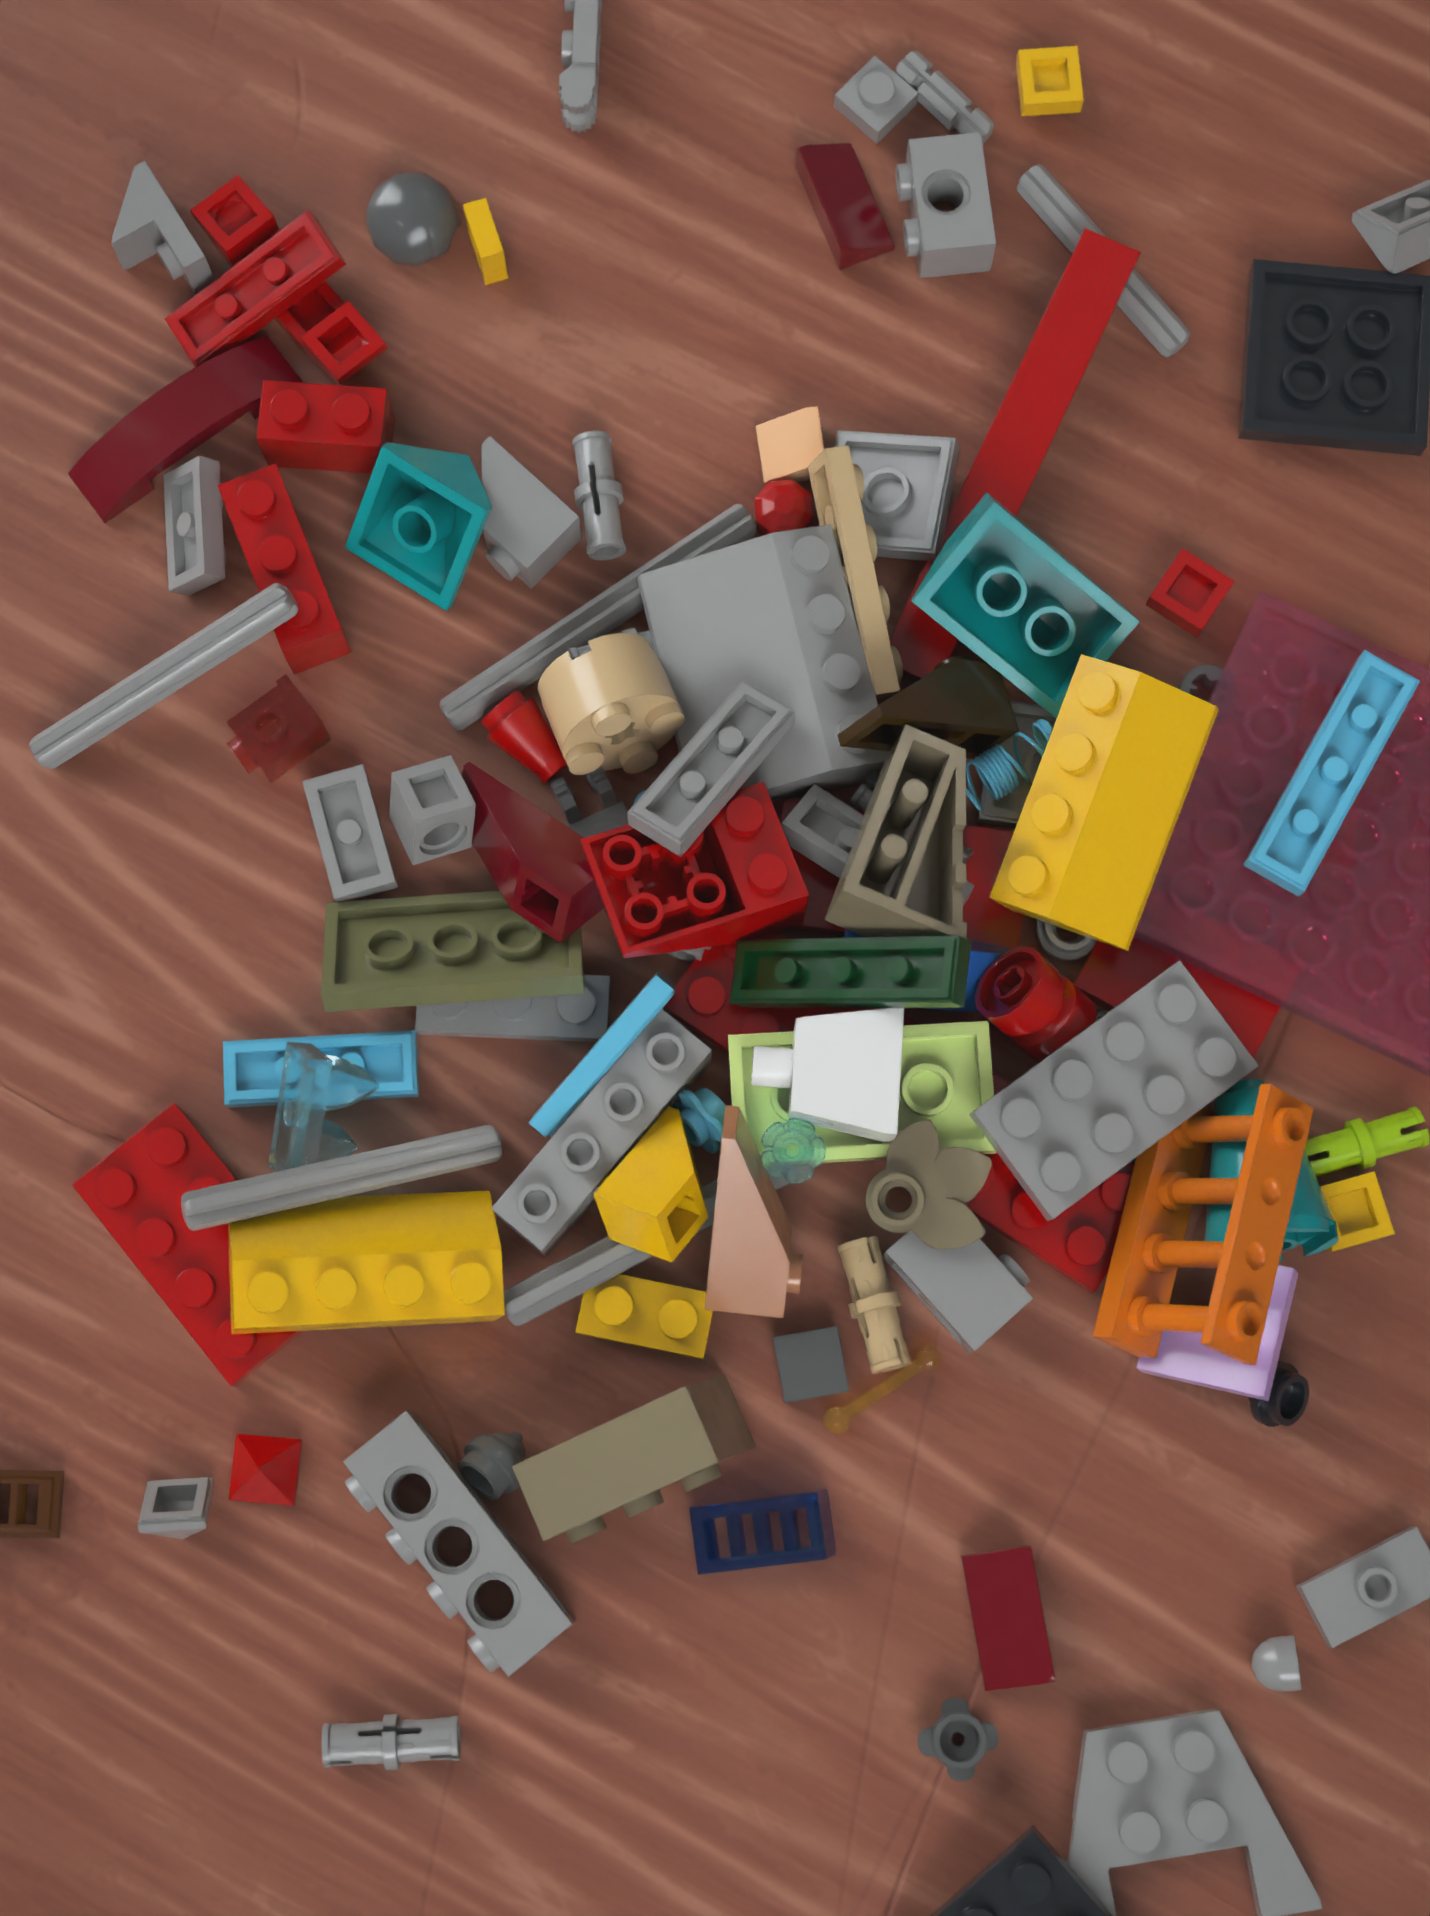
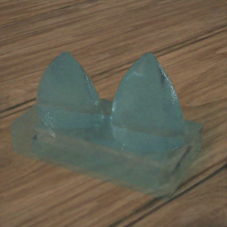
M287 1042L268 1166L274 1172L349 1156L355 1152L357 1144L342 1127L324 1119L325 1111L338 1110L365 1099L379 1088L378 1082L359 1065L343 1058L326 1055L312 1043Z

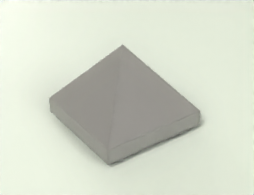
M213 1477L147 1481L138 1521L139 1533L185 1539L206 1529L214 1490Z

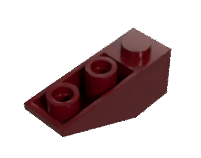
M471 762L463 765L462 777L476 803L472 837L475 849L509 908L559 943L563 942L605 908L580 843V839L584 837Z

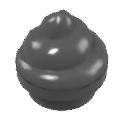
M496 1432L489 1435L475 1436L465 1446V1457L458 1464L461 1475L476 1492L487 1499L497 1500L503 1493H513L519 1486V1482L512 1466L522 1462L525 1456V1448L521 1442L523 1436L517 1432L509 1434Z

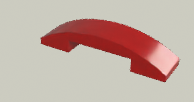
M236 175L190 210L196 222L231 268L280 231L275 216L239 175ZM326 281L322 282L274 319L306 355L338 385H341L388 349L384 340L349 301L344 303Z

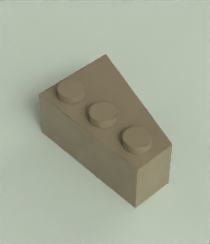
M905 724L885 759L824 920L864 937L961 936L967 939V922H963V887L966 884V864L963 863V829L966 826V749Z
M723 1374L684 1386L515 1464L512 1468L542 1540L546 1541L566 1533L569 1543L573 1544L606 1529L607 1527L602 1516L623 1507L627 1518H630L664 1503L665 1501L660 1490L678 1481L682 1482L685 1491L688 1492L723 1476L718 1465L719 1463L756 1447L727 1378Z

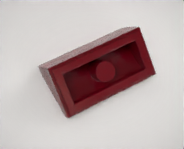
M851 143L810 144L797 148L795 168L839 270L895 250L893 239Z
M1022 1545L961 1556L985 1691L1056 1682L1031 1546Z

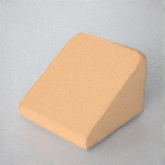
M818 406L803 408L756 425L764 486L770 481L794 480L799 482L810 480L808 465L824 450Z

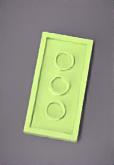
M989 1021L903 1025L897 1134L911 1124L931 1120L937 1130L940 1149L962 1147L978 1151L982 1154H996L995 1149L969 1115L994 1096ZM794 1031L728 1035L732 1106L740 1108L765 1166L887 1160L890 1142H881L789 1119L790 1088L751 1086L754 1046L792 1049Z

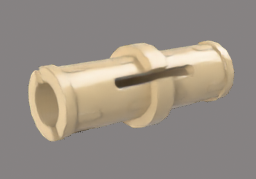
M878 1236L864 1237L838 1246L837 1249L846 1272L853 1303L848 1304L851 1318L858 1319L867 1349L871 1374L889 1372L912 1364L896 1308L901 1306L898 1292L891 1290L882 1260Z

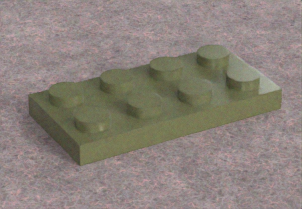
M500 890L326 903L321 983L324 1012L585 994L582 926L563 942L559 943L512 911Z

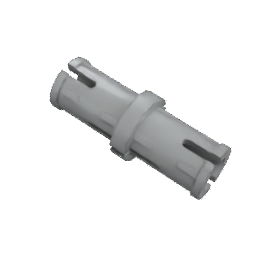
M603 431L584 432L572 440L579 486L574 490L576 507L583 510L588 557L594 560H611L622 556L626 552L619 505L624 501L622 485L615 481L611 453L612 442L609 434Z
M385 1714L383 1721L348 1724L324 1723L321 1741L324 1768L384 1764L385 1770L400 1769L401 1763L431 1760L460 1761L461 1725L459 1715L435 1719L400 1720L399 1714Z

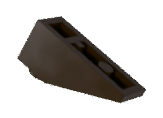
M955 656L938 663L933 672L879 704L837 736L841 747L890 751L903 727L907 724L966 749V758L975 759V756H979V753L987 752V749L995 747V744L1000 745L1016 732H1019V728L1002 674L987 662L972 661L967 656Z

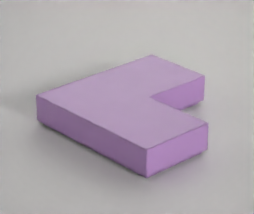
M1278 1265L1256 1365H1245L1200 1344L1202 1333L1163 1331L1157 1357H1139L1136 1368L1142 1373L1269 1401L1299 1273L1294 1268Z

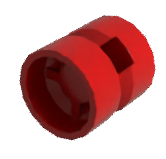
M1021 946L1010 949L996 958L985 970L976 989L975 1002L980 1013L1005 1035H1010V1038L1038 1063L1096 1022L1097 1012L1094 1002L1068 978L1059 976L1058 970L1032 947Z

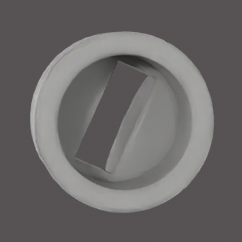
M1294 1635L1271 1637L1259 1644L1253 1653L1251 1665L1256 1679L1266 1688L1278 1692L1301 1690Z

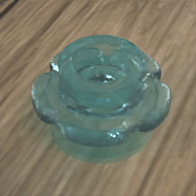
M790 1118L783 1124L781 1122L773 1123L766 1129L761 1140L764 1146V1152L761 1154V1162L764 1169L775 1178L784 1177L788 1183H802L810 1179L814 1174L813 1169L816 1166L822 1165L826 1154L824 1140L821 1137H817L815 1127L810 1122L798 1118ZM791 1144L796 1145L799 1149L798 1155L795 1157L788 1156L786 1153L787 1146Z

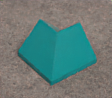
M389 442L384 444L379 452L345 548L446 611L453 606L492 509L490 500L470 456Z

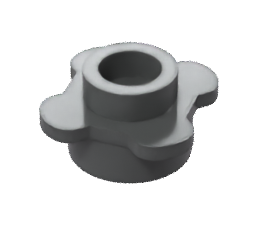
M957 1697L945 1700L941 1705V1715L932 1727L922 1729L918 1735L920 1751L925 1756L937 1757L947 1766L949 1776L956 1781H966L972 1778L975 1773V1765L982 1759L985 1751L993 1750L998 1743V1732L995 1726L989 1722L981 1723L969 1713L968 1704L963 1699ZM957 1732L962 1733L964 1736V1742L960 1746L952 1743V1736Z

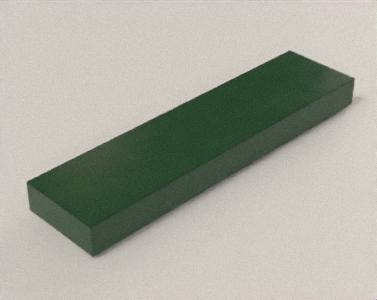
M961 936L738 940L730 1003L742 1008L964 1007L972 941Z

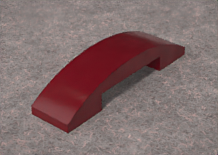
M268 336L252 340L202 363L146 399L96 441L71 468L68 475L102 521L107 523L153 491L155 488L150 480L247 412H249L254 420L259 417L263 380L303 382Z

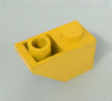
M668 1106L649 1130L639 1138L638 1143L614 1171L604 1178L593 1196L610 1240L671 1263L706 1222L709 1214L694 1155L678 1109Z

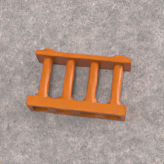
M1260 1084L1253 1115L1214 1116V1110L1204 1106L1136 1157L1093 1337L1134 1356L1156 1358L1163 1331L1202 1333L1200 1344L1245 1365H1256L1305 1145L1309 1135L1313 1107L1272 1084ZM1207 1142H1247L1239 1178H1199ZM1193 1204L1232 1205L1224 1242L1184 1241ZM1178 1267L1217 1268L1209 1306L1169 1304Z

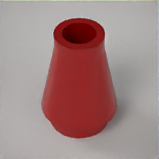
M516 690L501 701L481 721V724L490 733L487 740L536 775L544 785L567 766L555 735L534 697L527 700L519 690Z

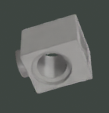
M451 755L391 773L389 817L412 865L472 847L476 803Z

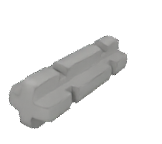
M912 51L906 55L897 65L896 74L919 93L918 101L947 129L953 130L956 128L959 131L957 134L981 132L982 145L987 142L995 126L993 120L980 108L972 110L970 106L973 102L939 70L933 73L930 70L933 64L920 52Z

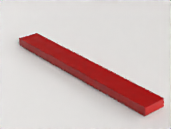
M1084 229L947 517L941 550L946 541L987 492L1015 516H1018L1138 262L1141 252L1089 229ZM926 561L889 639L891 646H895L899 651L903 676L916 682L933 672L938 663L951 658L959 639L911 601L934 561Z

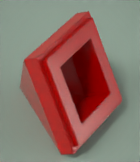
M236 1433L228 1500L295 1506L303 1439Z

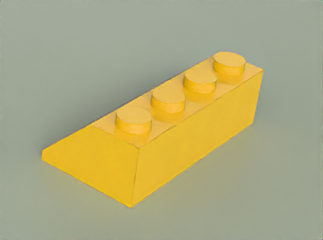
M1081 654L991 891L990 898L1013 912L1128 951L1219 708L1140 671Z
M490 1191L345 1196L228 1223L231 1334L487 1322L501 1318L505 1315L502 1248L495 1214L491 1209L493 1204Z

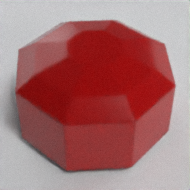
M794 480L768 482L754 498L756 530L762 535H767L774 532L811 527L813 522L811 494Z

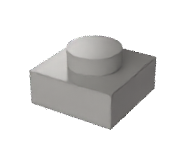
M874 56L834 95L833 107L873 142L878 144L917 105L918 92Z

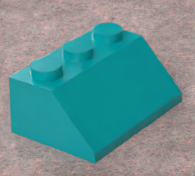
M988 492L946 541L911 599L921 610L1056 719L1081 654L1107 661L1140 622L1126 606Z

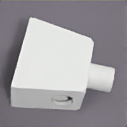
M886 1008L796 1018L792 1049L754 1046L751 1086L790 1088L789 1119L881 1142L893 1141L898 1129L904 1008Z

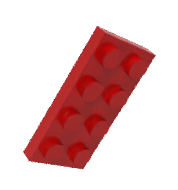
M173 1103L75 1181L72 1186L229 1385L236 1387L303 1331L231 1334L228 1223L196 1231L189 1230L182 1214L181 1196L188 1191L233 1182L238 1179L176 1103Z

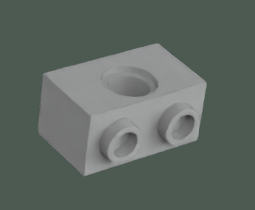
M981 132L908 139L905 163L896 164V189L899 201H909L911 219L903 221L904 249L906 257L916 256L919 278L990 271L996 247V238ZM937 201H945L951 203L956 209L944 212L935 209L931 204Z

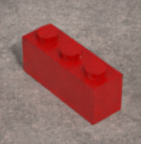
M276 463L217 485L259 593L274 583H280L290 590L298 604L299 610L297 614L273 629L282 653L293 674H298L352 653Z

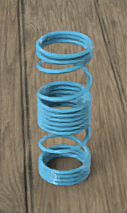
M1040 718V720H1037V723L1033 722L1032 732L1036 742L1024 733H1015L1013 748L1017 762L1003 746L995 744V747H991V749H987V752L983 751V754L979 753V756H975L974 761H967L966 779L970 791L966 788V795L978 810L981 811L982 806L973 787L969 765H975L985 788L993 799L999 801V798H1003L1004 795L1007 796L1008 793L1011 794L1012 791L1020 787L1019 779L1010 762L1027 783L1030 782L1018 751L1017 738L1021 736L1026 739L1043 756L1053 730L1048 721Z

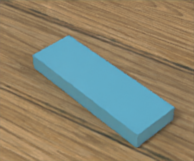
M658 970L536 1111L529 1124L545 1138L548 1135L551 1137L675 993L676 984Z
M415 1030L223 1041L224 1105L228 1108L420 1097L418 1041Z

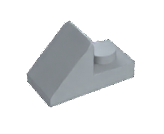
M146 161L134 166L111 243L122 268L125 270L157 253L171 278L175 280L184 276L196 295L215 281L206 257Z

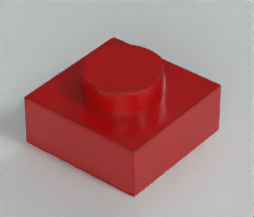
M1182 548L1149 596L1145 605L1198 638L1235 581Z

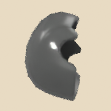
M399 172L378 185L367 207L366 225L374 247L396 264L420 265L449 251L453 235L457 227L461 225V215L452 194L444 184L426 173Z

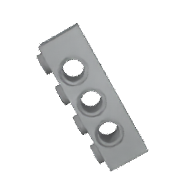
M661 1009L491 1209L497 1217L543 1256L547 1257L595 1201L593 1194L600 1187L604 1178L614 1171L638 1143L639 1138L649 1130L667 1107H673L680 1100L679 1093L684 1089L689 1090L712 1063V1050Z
M406 1410L343 1461L352 1473V1476L344 1481L349 1491L368 1513L375 1507L379 1508L393 1527L385 1534L392 1547L409 1566L417 1559L434 1580L426 1587L428 1593L449 1619L460 1613L475 1633V1635L467 1640L469 1646L491 1673L498 1667H501L509 1677L575 1622L572 1615L474 1489L466 1482L459 1470L414 1412ZM416 1473L428 1481L431 1488V1498L428 1505L422 1511L410 1513L399 1504L397 1490L400 1482L405 1477ZM451 1526L464 1529L472 1540L471 1555L460 1566L447 1564L438 1553L437 1544L439 1537L444 1530ZM489 1580H500L506 1583L513 1592L514 1605L511 1612L505 1618L494 1619L488 1617L479 1606V1591Z

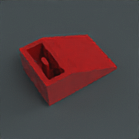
M764 781L739 789L681 857L628 824L580 839L623 958L736 944L738 940L756 939L802 924L804 921L809 893Z

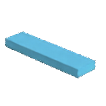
M1366 650L1361 653L1243 866L1298 897L1305 892L1420 680Z

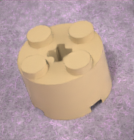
M608 634L587 641L591 651L572 660L569 651L556 658L543 672L537 689L542 700V706L570 772L574 775H584L602 766L604 771L622 767L626 773H639L653 766L658 760L657 750L664 746L674 736L676 730L684 724L685 716L658 654L652 650L649 641L636 634Z

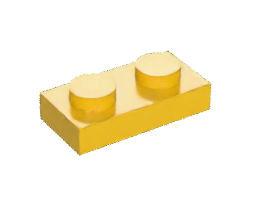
M618 1274L583 1293L575 1333L704 1360L713 1311L705 1310V1291Z

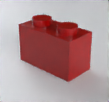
M263 380L256 439L268 466L276 463L277 467L372 474L381 447L388 442L393 443L395 416L387 388Z

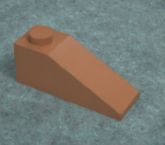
M726 1105L705 1310L783 1318L786 1293L799 1294L803 1254L790 1253L792 1226L740 1108Z

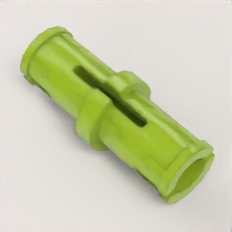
M1413 1106L1405 1111L1366 1123L1361 1118L1346 1121L1342 1130L1307 1139L1305 1152L1307 1156L1320 1154L1319 1159L1310 1161L1316 1177L1354 1165L1359 1170L1374 1167L1376 1159L1417 1147H1426L1429 1145L1430 1139L1428 1128L1405 1134L1400 1133V1130L1425 1122L1421 1111Z

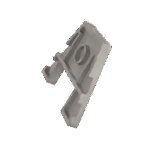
M1213 1708L1083 1730L1072 1810V1833L1066 1863L1112 1916H1116L1109 1877L1110 1868L1244 1846L1257 1916H1285L1322 1909L1319 1895L1219 1710Z

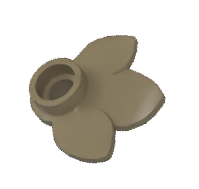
M931 1120L911 1124L902 1129L895 1139L890 1142L886 1169L879 1172L871 1180L867 1188L866 1207L872 1220L881 1228L895 1233L912 1231L922 1242L931 1248L946 1250L973 1244L982 1238L985 1232L979 1219L966 1203L971 1201L983 1187L989 1175L992 1161L984 1154L969 1148L949 1147L940 1149L937 1130ZM893 1187H904L912 1196L911 1206L904 1212L892 1210L887 1203L888 1192Z

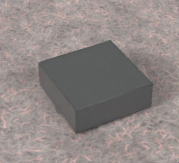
M837 1326L773 1337L784 1404L849 1392Z

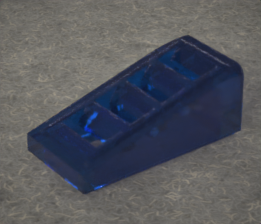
M827 1489L794 1492L689 1508L698 1575L826 1560L836 1555ZM806 1507L811 1544L801 1546L796 1508ZM779 1510L784 1548L774 1549L769 1512ZM752 1514L757 1552L747 1553L742 1515ZM726 1517L731 1555L720 1557L715 1518Z

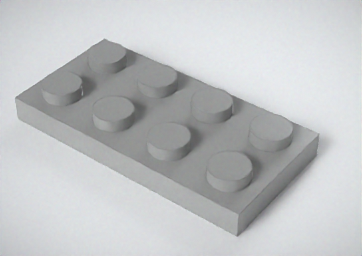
M1178 961L969 1115L1045 1219L1050 1221L1259 1065L1182 962Z

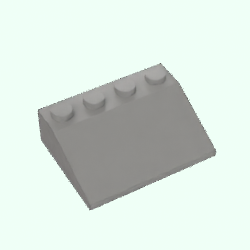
M831 524L770 533L639 574L637 581L654 651L661 660L685 716L684 724L675 732L679 752L743 680L794 710L795 724L739 789L764 781L772 801L805 795L814 784L825 791L868 784L866 779L874 771L880 774L890 751L841 747L837 736L877 707L878 704Z

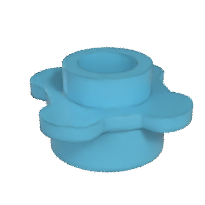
M701 1087L694 1093L684 1089L679 1093L681 1102H676L672 1108L679 1110L689 1142L696 1147L702 1146L710 1153H715L720 1149L718 1141L721 1142L726 1105L715 1093L707 1088Z

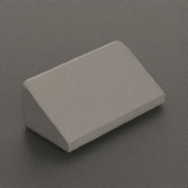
M1430 179L1352 213V223L1382 265L1393 274H1397L1430 259Z

